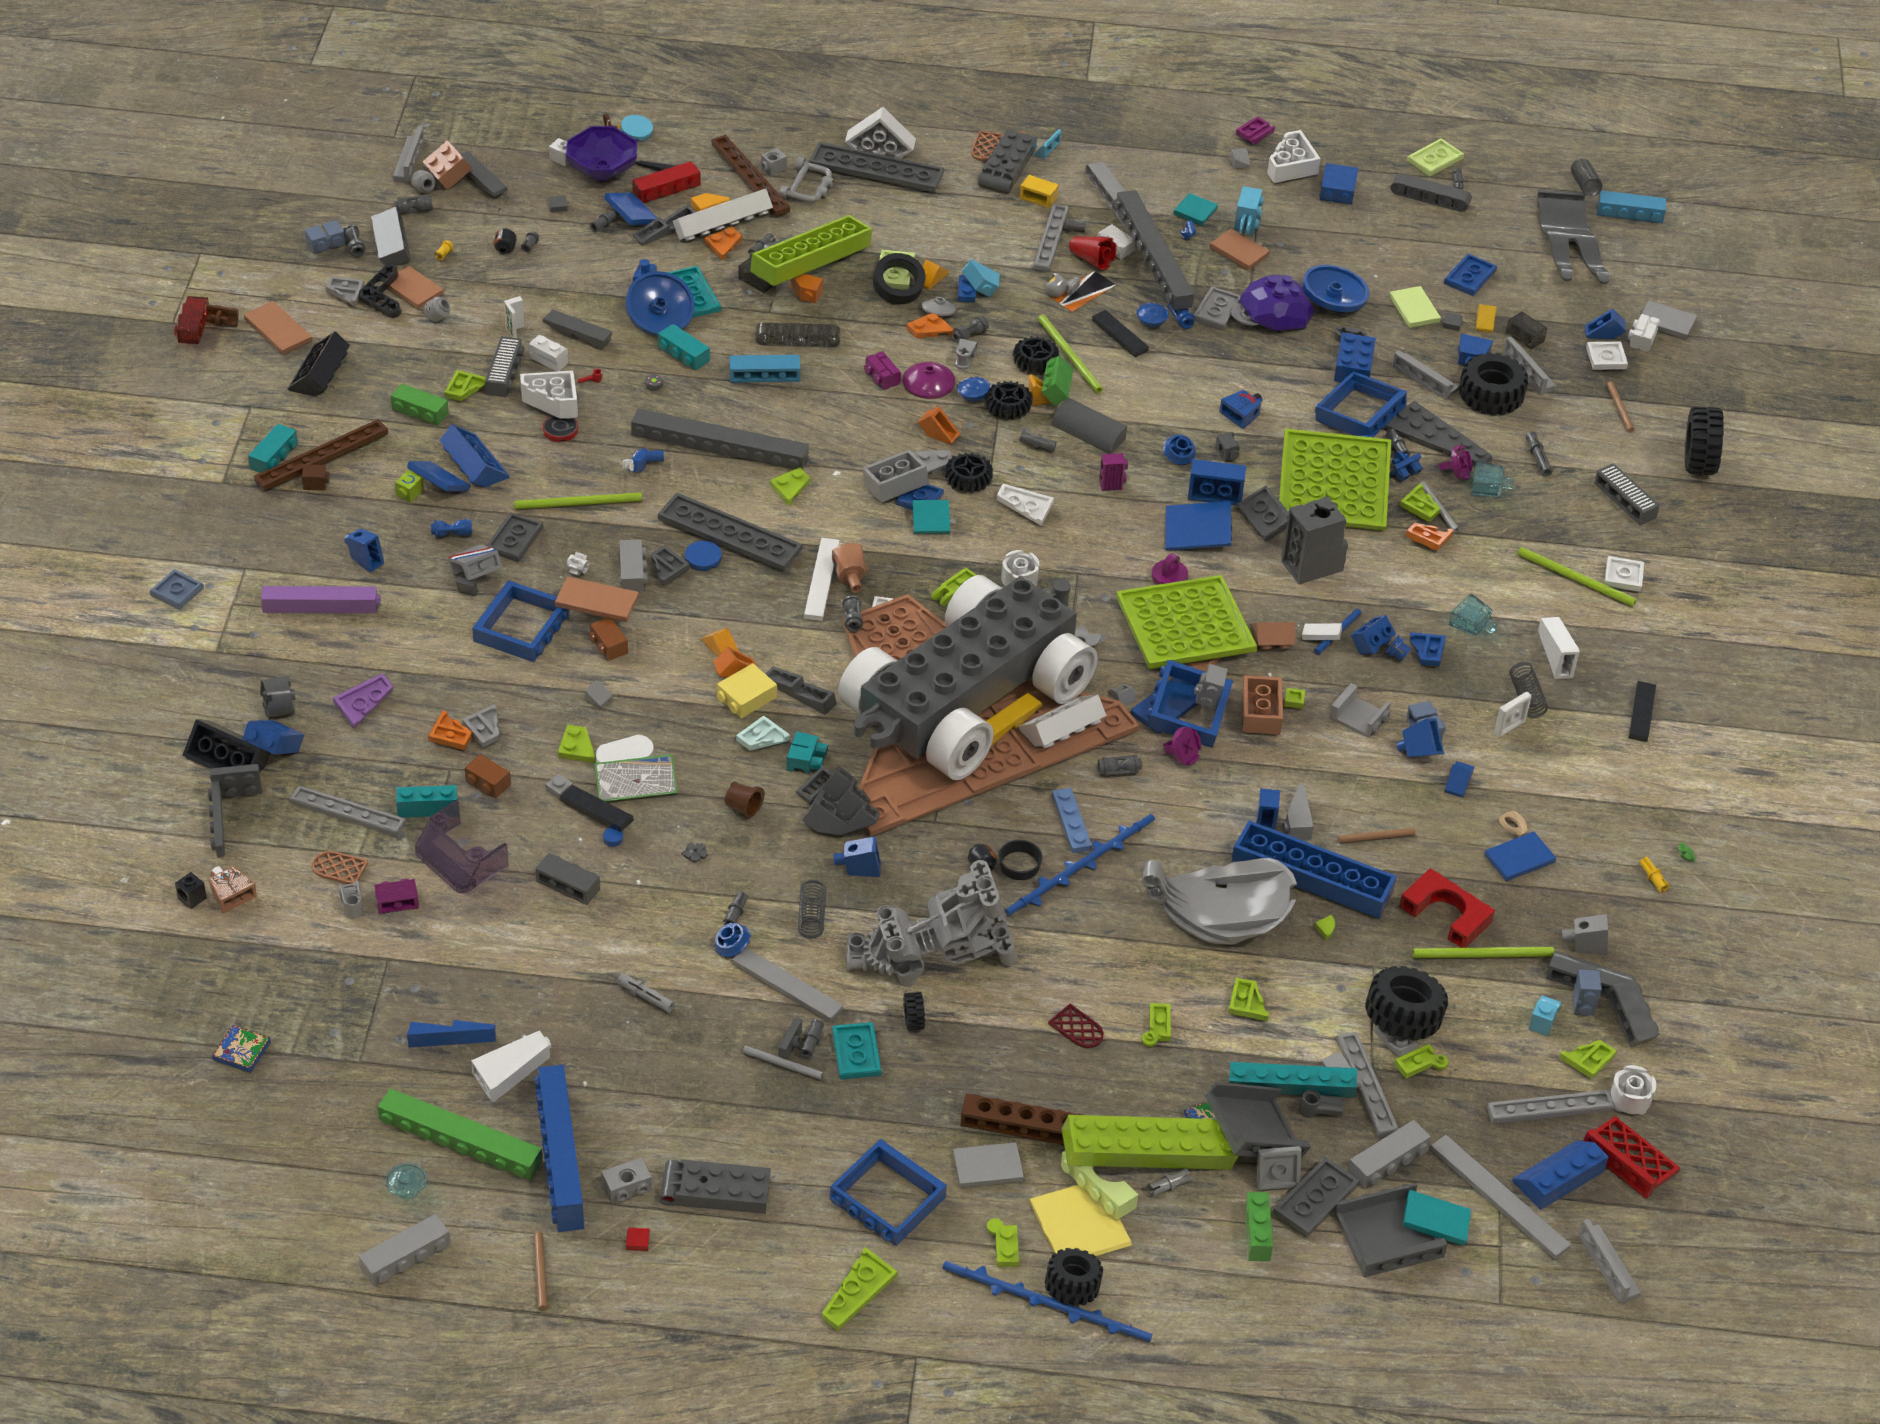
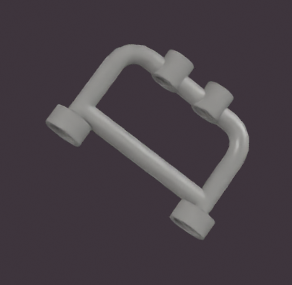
M798 157L795 169L800 171L790 189L788 186H781L779 195L785 200L787 197L810 203L818 201L821 197L826 198L829 188H832L834 183L831 170L824 166L806 162V158ZM808 169L826 175L813 196L796 192Z

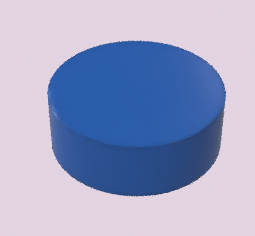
M612 827L608 828L603 832V842L610 847L618 846L623 842V832Z

